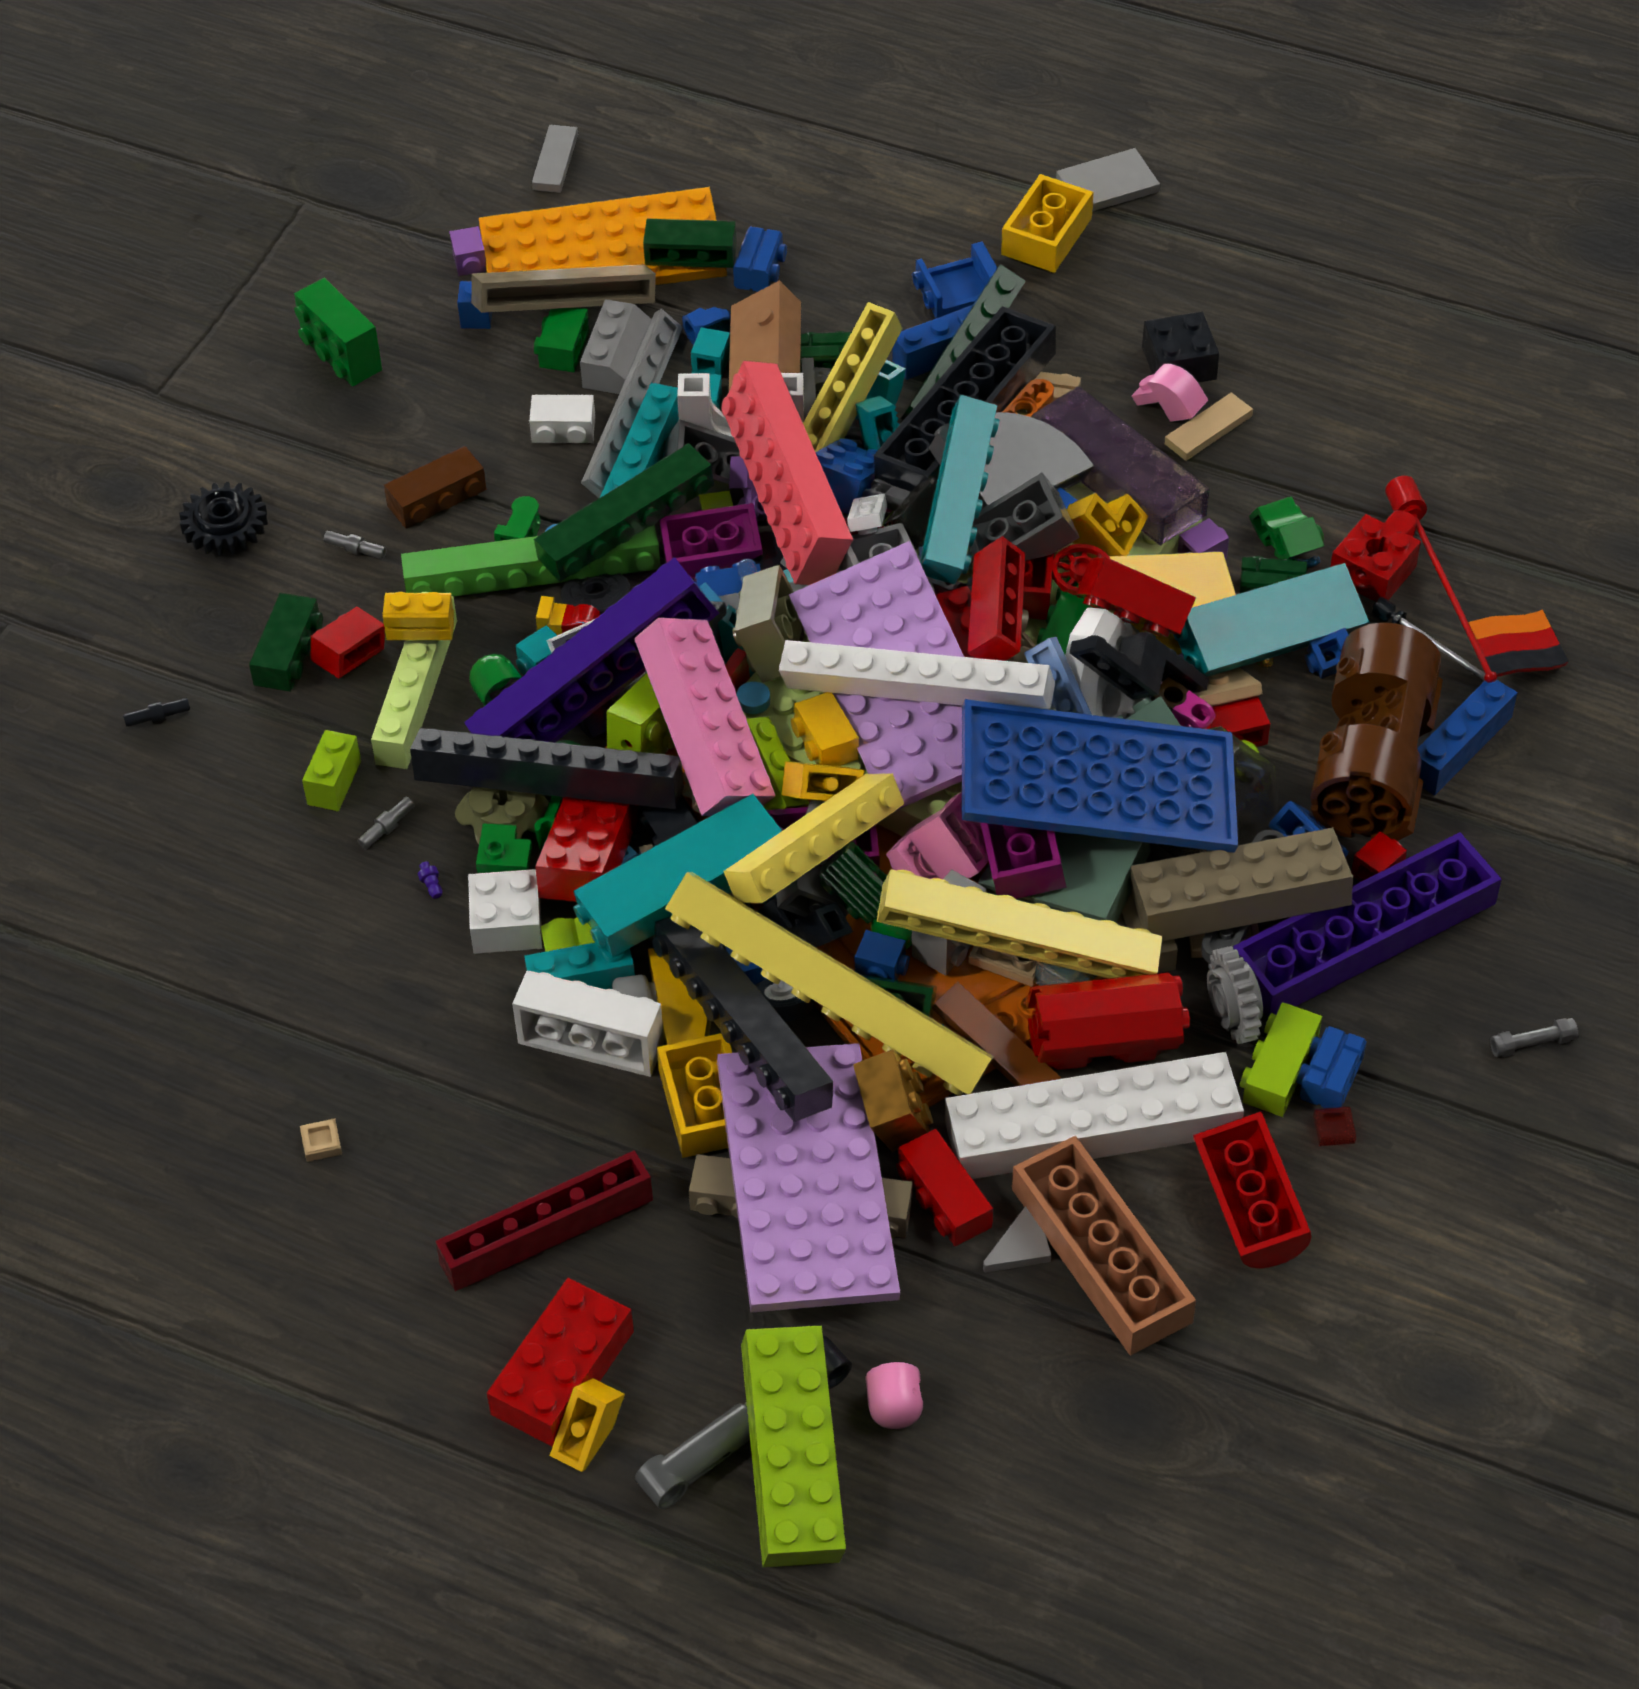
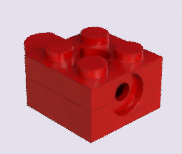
M1396 510L1385 522H1382L1365 514L1332 552L1330 567L1345 563L1357 593L1375 602L1378 601L1379 597L1389 600L1417 567L1421 541L1414 538L1416 530L1415 517L1409 512Z

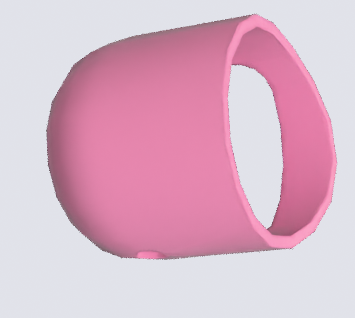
M904 1362L881 1364L867 1372L865 1380L868 1407L874 1422L884 1428L901 1429L914 1424L920 1418L923 1410V1400L919 1386L921 1381L920 1371L917 1367Z

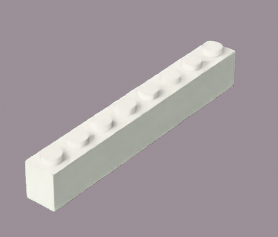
M785 640L779 666V672L784 683L790 689L961 706L964 700L968 699L1050 710L1055 688V681L1049 665Z

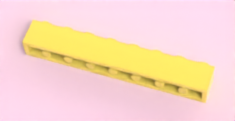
M890 869L882 886L876 922L1109 979L1158 973L1162 936L1152 934L1147 929H1132L1120 926L1111 920L1099 921L1084 917L1078 912H1063L1051 909L1042 903L1030 904L1018 901L1009 895L998 896L986 893L977 887H961L949 884L944 879H929L917 876L908 870L896 871Z

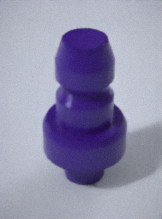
M428 861L422 862L419 865L421 870L417 874L419 880L425 883L429 895L433 899H437L442 896V888L438 884L439 872L437 867L430 866Z

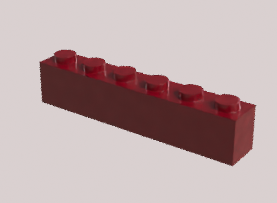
M633 1150L436 1240L439 1263L456 1292L653 1201L651 1177L637 1153Z

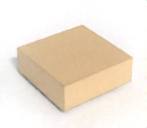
M335 1119L300 1126L307 1162L342 1155Z

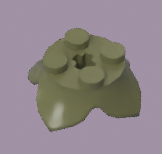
M473 787L458 804L455 810V818L463 826H473L475 839L478 844L483 823L516 825L517 839H521L523 833L527 830L535 833V823L544 817L549 801L542 794Z

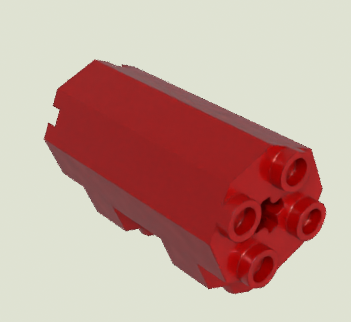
M1159 973L1030 987L1027 997V1009L1034 1008V1011L1032 1012V1018H1027L1034 1056H1038L1037 1060L1039 1063H1046L1049 1067L1063 1070L1086 1067L1094 1057L1112 1056L1117 1060L1129 1063L1154 1060L1163 1050L1178 1049L1179 1045L1184 1042L1183 1029H1187L1190 1026L1189 1011L1187 1007H1182L1180 999L1183 994L1181 977L1179 975L1172 976L1170 973Z

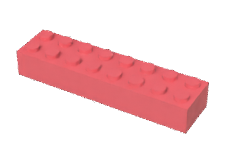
M743 361L738 373L733 377L732 386L727 397L722 401V413L726 417L731 435L738 446L740 457L746 465L749 478L753 482L758 494V500L763 506L768 524L771 525L776 537L777 546L781 549L786 561V567L790 571L794 583L811 585L837 573L853 541V537L778 365Z

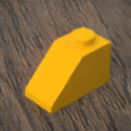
M594 1378L574 1387L549 1456L581 1472L585 1471L613 1429L625 1394Z

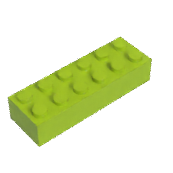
M822 1325L746 1329L741 1343L762 1566L777 1567L839 1563L846 1550Z

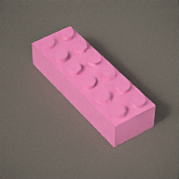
M657 618L636 636L634 640L701 816H712L751 794H754L764 806L776 795L708 620Z

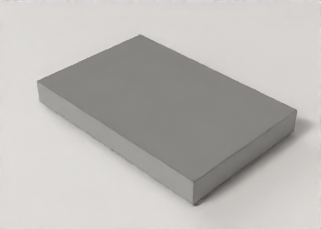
M1136 148L1056 171L1057 180L1094 192L1092 212L1160 192V183Z

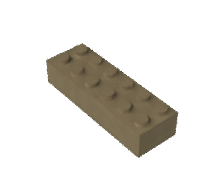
M1334 828L1239 845L1235 853L1224 850H1212L1131 866V895L1142 928L1149 930L1152 934L1162 936V941L1352 905L1353 875Z

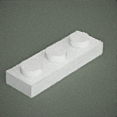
M885 493L853 499L847 518L850 532L858 531L859 535H866L876 532L877 527H882L887 509Z

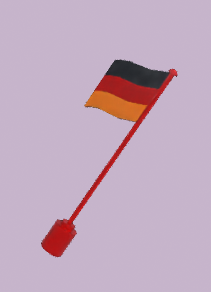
M1398 476L1392 479L1385 488V494L1393 511H1406L1415 517L1418 534L1486 674L1484 680L1490 683L1495 682L1497 677L1516 672L1549 671L1567 665L1568 659L1543 609L1526 615L1492 616L1470 622L1467 621L1419 521L1426 514L1427 505L1414 479L1410 476Z

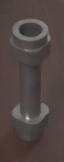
M1563 1018L1555 1020L1553 1026L1516 1035H1511L1509 1031L1498 1033V1035L1490 1038V1045L1495 1057H1507L1514 1055L1515 1049L1554 1040H1557L1559 1044L1571 1042V1040L1578 1038V1028L1573 1018Z

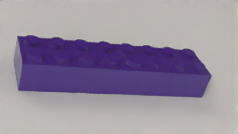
M674 557L668 563L660 566L654 574L641 584L636 585L631 592L617 603L608 607L603 614L589 625L581 628L575 636L562 646L556 648L542 662L529 669L514 684L505 688L486 706L477 710L464 723L471 734L533 739L555 743L646 672L634 638L657 618L708 620L709 622L720 613Z
M1459 832L1352 887V905L1292 916L1234 945L1233 949L1238 950L1239 958L1243 957L1244 961L1253 970L1262 996L1263 1013L1269 1018L1271 1013L1277 1015L1282 1002L1297 1006L1495 905L1502 879L1462 833Z

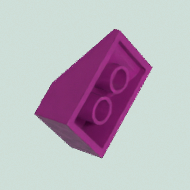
M753 503L669 515L659 520L666 563L675 557L694 581L695 573L701 572L702 568L709 566H719L720 569L732 568V565L735 563L750 561L763 554Z

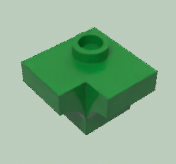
M483 823L476 860L477 874L529 870L532 852L531 840L517 839L516 825Z

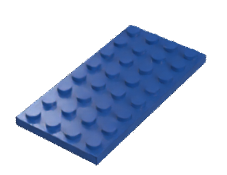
M965 699L962 705V820L1214 851L1224 850L1235 853L1238 847L1232 732Z

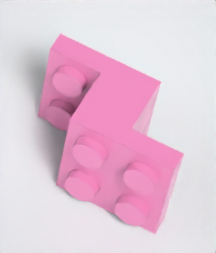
M962 792L952 797L940 811L910 828L886 854L893 870H908L917 876L929 879H944L951 870L969 879L979 873L989 861L980 822L962 820Z

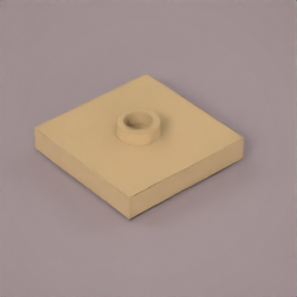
M1241 668L1208 677L1207 690L1194 693L1211 707L1263 694L1261 682Z

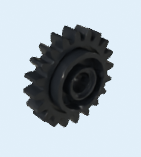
M226 482L223 488H219L216 483H213L211 491L202 487L200 488L201 496L191 494V503H183L184 511L179 512L182 534L185 535L186 542H193L195 550L204 546L205 554H209L213 549H217L218 556L223 554L224 549H229L231 554H235L236 546L246 550V541L257 543L256 534H264V525H268L266 505L262 502L261 495H254L252 487L243 491L242 483H238L233 489L230 487L229 482Z

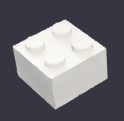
M536 869L468 874L470 934L473 953L542 949L541 901L538 894Z

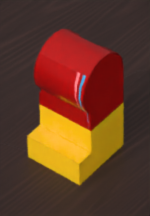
M541 596L536 614L537 631L547 625L554 633L559 635L598 618L600 612L588 604L577 606L559 604L554 602V597Z

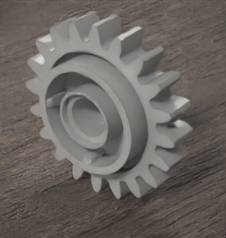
M1232 946L1213 950L1212 955L1209 956L1211 964H1208L1210 970L1207 973V989L1215 1016L1220 1018L1221 1026L1231 1033L1232 1040H1236L1237 1044L1257 1040V1036L1261 1034L1259 1027L1262 1026L1260 1019L1263 1016V1002L1255 974L1243 957L1239 958L1238 950H1234Z

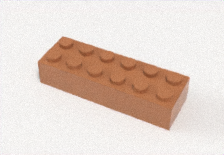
M1076 1135L1013 1166V1192L1041 1227L1047 1240L1130 1356L1193 1323L1196 1299Z

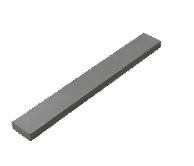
M662 308L653 315L581 481V484L598 498L601 496L651 382L660 383L683 329Z

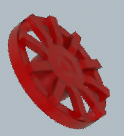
M1089 544L1067 546L1060 550L1053 559L1052 579L1061 588L1060 590L1076 595L1091 559L1087 556V552L1096 555V558H1110L1108 554L1100 548ZM1082 552V555L1074 557L1072 553ZM1067 556L1071 563L1068 565L1060 560ZM1057 567H1060V568H1062V569L1069 570V571H1068V572H1063V573H1058ZM1071 577L1067 583L1063 580V578ZM1075 582H1078V583H1079V584H1078V587H1074V586H1072V585H1073Z

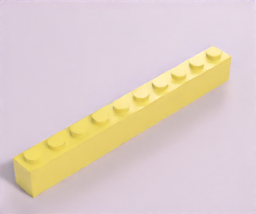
M693 872L685 874L665 908L673 913L670 919L686 929H689L690 925L699 929L703 932L700 937L717 948L720 944H723L733 950L730 956L746 966H749L752 962L761 967L763 970L760 974L766 979L778 985L782 980L792 986L791 993L806 1003H809L811 999L823 1006L822 1013L838 1022L841 1018L853 1024L851 1029L853 1032L866 1040H870L872 1036L884 1043L882 1049L885 1052L893 1049L900 1058L904 1055L915 1062L912 1067L916 1071L931 1078L932 1074L937 1075L945 1080L942 1086L958 1096L962 1095L963 1092L966 1094L973 1092L994 1057Z

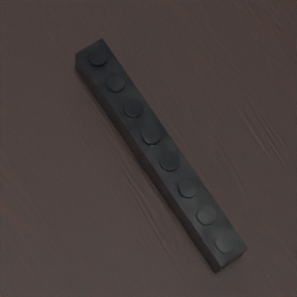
M420 728L410 748L414 780L667 809H676L684 789L682 763L679 756L471 734L468 732L444 731L432 728Z
M670 917L656 921L655 937L652 939L655 953L658 957L664 958L673 976L683 982L689 996L693 1000L696 999L703 1007L708 1020L715 1022L721 1030L724 1040L727 1043H731L738 1051L743 1064L749 1065L754 1071L759 1084L763 1088L766 1087L773 1095L778 1108L782 1111L785 1110L793 1122L832 1108L833 1080L721 944L717 948L700 937L703 932L690 925L689 929H686L672 921Z

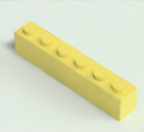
M869 302L865 306L803 422L815 452L839 439L845 438L857 415L855 404L866 399L903 329L895 312Z
M893 773L863 775L723 871L734 898L742 903H764L903 806L904 801Z

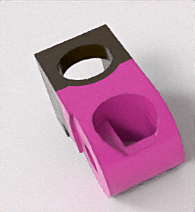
M1167 677L1162 682L1159 695L1151 696L1152 701L1161 696L1181 726L1207 729L1215 719V712L1206 701L1170 677Z

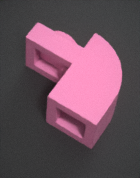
M1163 364L1155 374L1141 380L1139 383L1140 387L1132 395L1137 406L1159 402L1170 422L1193 418L1208 401L1196 379L1183 368L1173 364Z

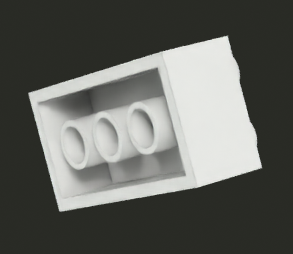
M528 970L512 1003L518 1044L649 1077L652 1076L658 1061L657 1047L664 1045L661 1003L647 997L638 998L621 994L614 989L605 990L589 986L581 981H569L554 977L549 973H536Z

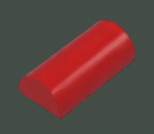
M1262 1112L1193 1135L1243 1264L1251 1268H1268L1283 1264L1301 1254L1311 1242V1231Z

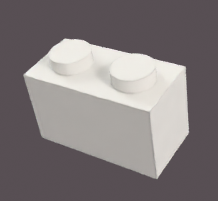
M532 395L529 420L532 443H593L595 427L593 395Z

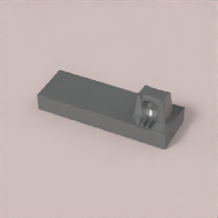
M801 358L804 382V419H806L816 400V391H821L831 372L830 368L814 367V358Z

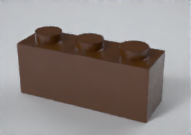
M466 446L384 484L387 506L405 528L420 523L487 490L484 468Z

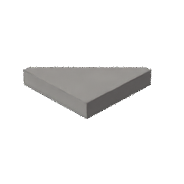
M1026 1206L984 1260V1273L1051 1262V1252L1046 1235Z

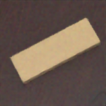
M1231 392L1165 436L1164 444L1187 461L1251 418L1253 408Z

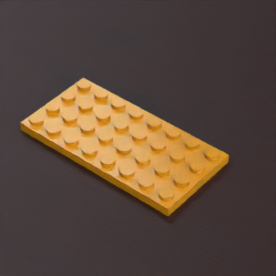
M710 187L480 217L479 224L485 250L486 271L491 273L645 264L643 240L646 220L717 221ZM646 265L656 273L655 285L727 276V268Z

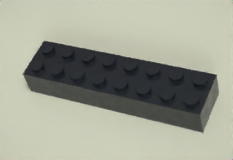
M1002 306L874 454L875 479H881L892 486L919 494L922 502L930 505L935 494L940 464L929 450V446L935 438V431L941 426L950 423L952 410L960 394L997 405L996 412H1002L1020 391L1039 375L1056 354V326Z

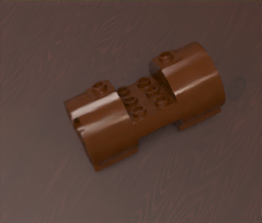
M1394 623L1368 624L1351 632L1343 643L1340 660L1336 666L1337 673L1331 699L1333 710L1340 720L1336 730L1327 732L1320 741V752L1310 796L1311 812L1315 819L1326 829L1334 828L1337 835L1351 838L1352 833L1371 836L1372 839L1381 831L1389 838L1399 841L1414 833L1423 787V780L1419 778L1422 761L1417 749L1419 737L1434 729L1443 679L1439 677L1441 655L1438 648L1426 635L1413 628Z

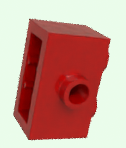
M355 607L311 635V661L338 679L384 650V624L359 607Z

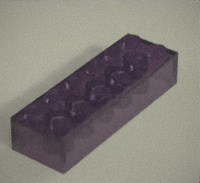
M1077 386L1032 414V418L1043 421L1068 436L1093 463L1094 467L1081 483L1094 493H1097L1106 503L1126 494H1129L1149 516L1141 531L1161 546L1207 516L1210 489L1080 386Z

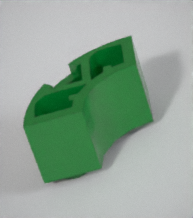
M1292 496L1257 507L1249 515L1250 521L1265 547L1272 545L1275 549V556L1279 559H1289L1324 547V534L1318 524L1316 525L1313 517L1308 518L1302 514L1300 507L1295 504Z

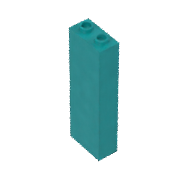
M1343 563L1193 607L1181 634H1173V636L1180 645L1184 660L1194 665L1206 677H1210L1308 647L1310 641L1342 628H1346L1348 634L1369 623V620L1346 564Z
M751 794L574 890L577 905L573 907L574 912L582 925L588 923L592 928L590 933L599 948L605 947L613 958L655 934V922L672 916L673 913L665 908L687 872L697 874L729 894L732 891L723 871L782 832V830L755 795Z

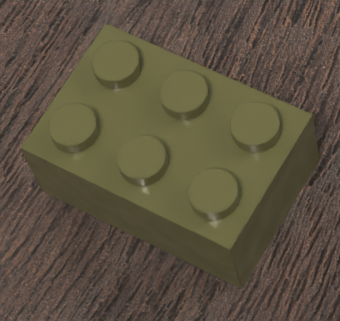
M780 565L744 576L742 589L739 591L740 601L738 609H736V624L732 630L736 644L739 647L743 646L747 654L749 668L752 672H757L762 683L782 677L779 672V666L785 640L803 642L805 631L789 596L794 591Z

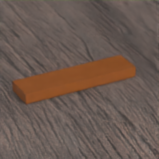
M956 982L934 1003L932 1009L963 1038L994 1056L990 1063L1015 1086L1061 1078L1046 1063H1039L1037 1060L1038 1056H1034V1052L959 982Z

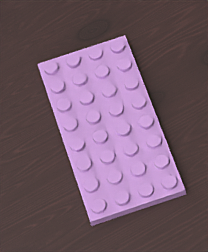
M910 541L789 594L806 635L812 643L964 657ZM833 693L859 737V747L857 749L868 774L893 773L904 801V805L900 808L962 781L961 705Z
M860 1043L806 1047L833 1080L832 1108L793 1122L785 1110L782 1111L778 1108L773 1095L766 1087L763 1088L759 1084L756 1074L749 1065L743 1064L738 1052L717 1054V1066L750 1312L893 1301L900 1298V1287L875 1134L868 1122L853 1064L862 1061Z

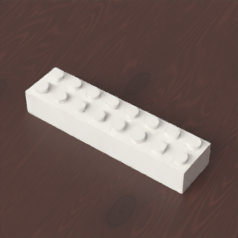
M1226 1052L945 1098V1124L952 1152L972 1179L1012 1173L1013 1166L1075 1135L1090 1156L1096 1159L1195 1142L1193 1135L1241 1119L1244 1115V1109Z

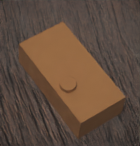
M780 280L731 306L729 390L732 386L733 377L738 373L743 361L773 363L778 365L781 373H800L801 301Z

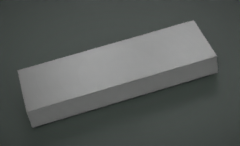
M549 125L533 176L532 190L561 193L578 137L577 127Z

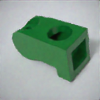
M530 496L519 497L512 503V515L507 525H497L494 531L495 541L537 535L541 524L538 513V501Z

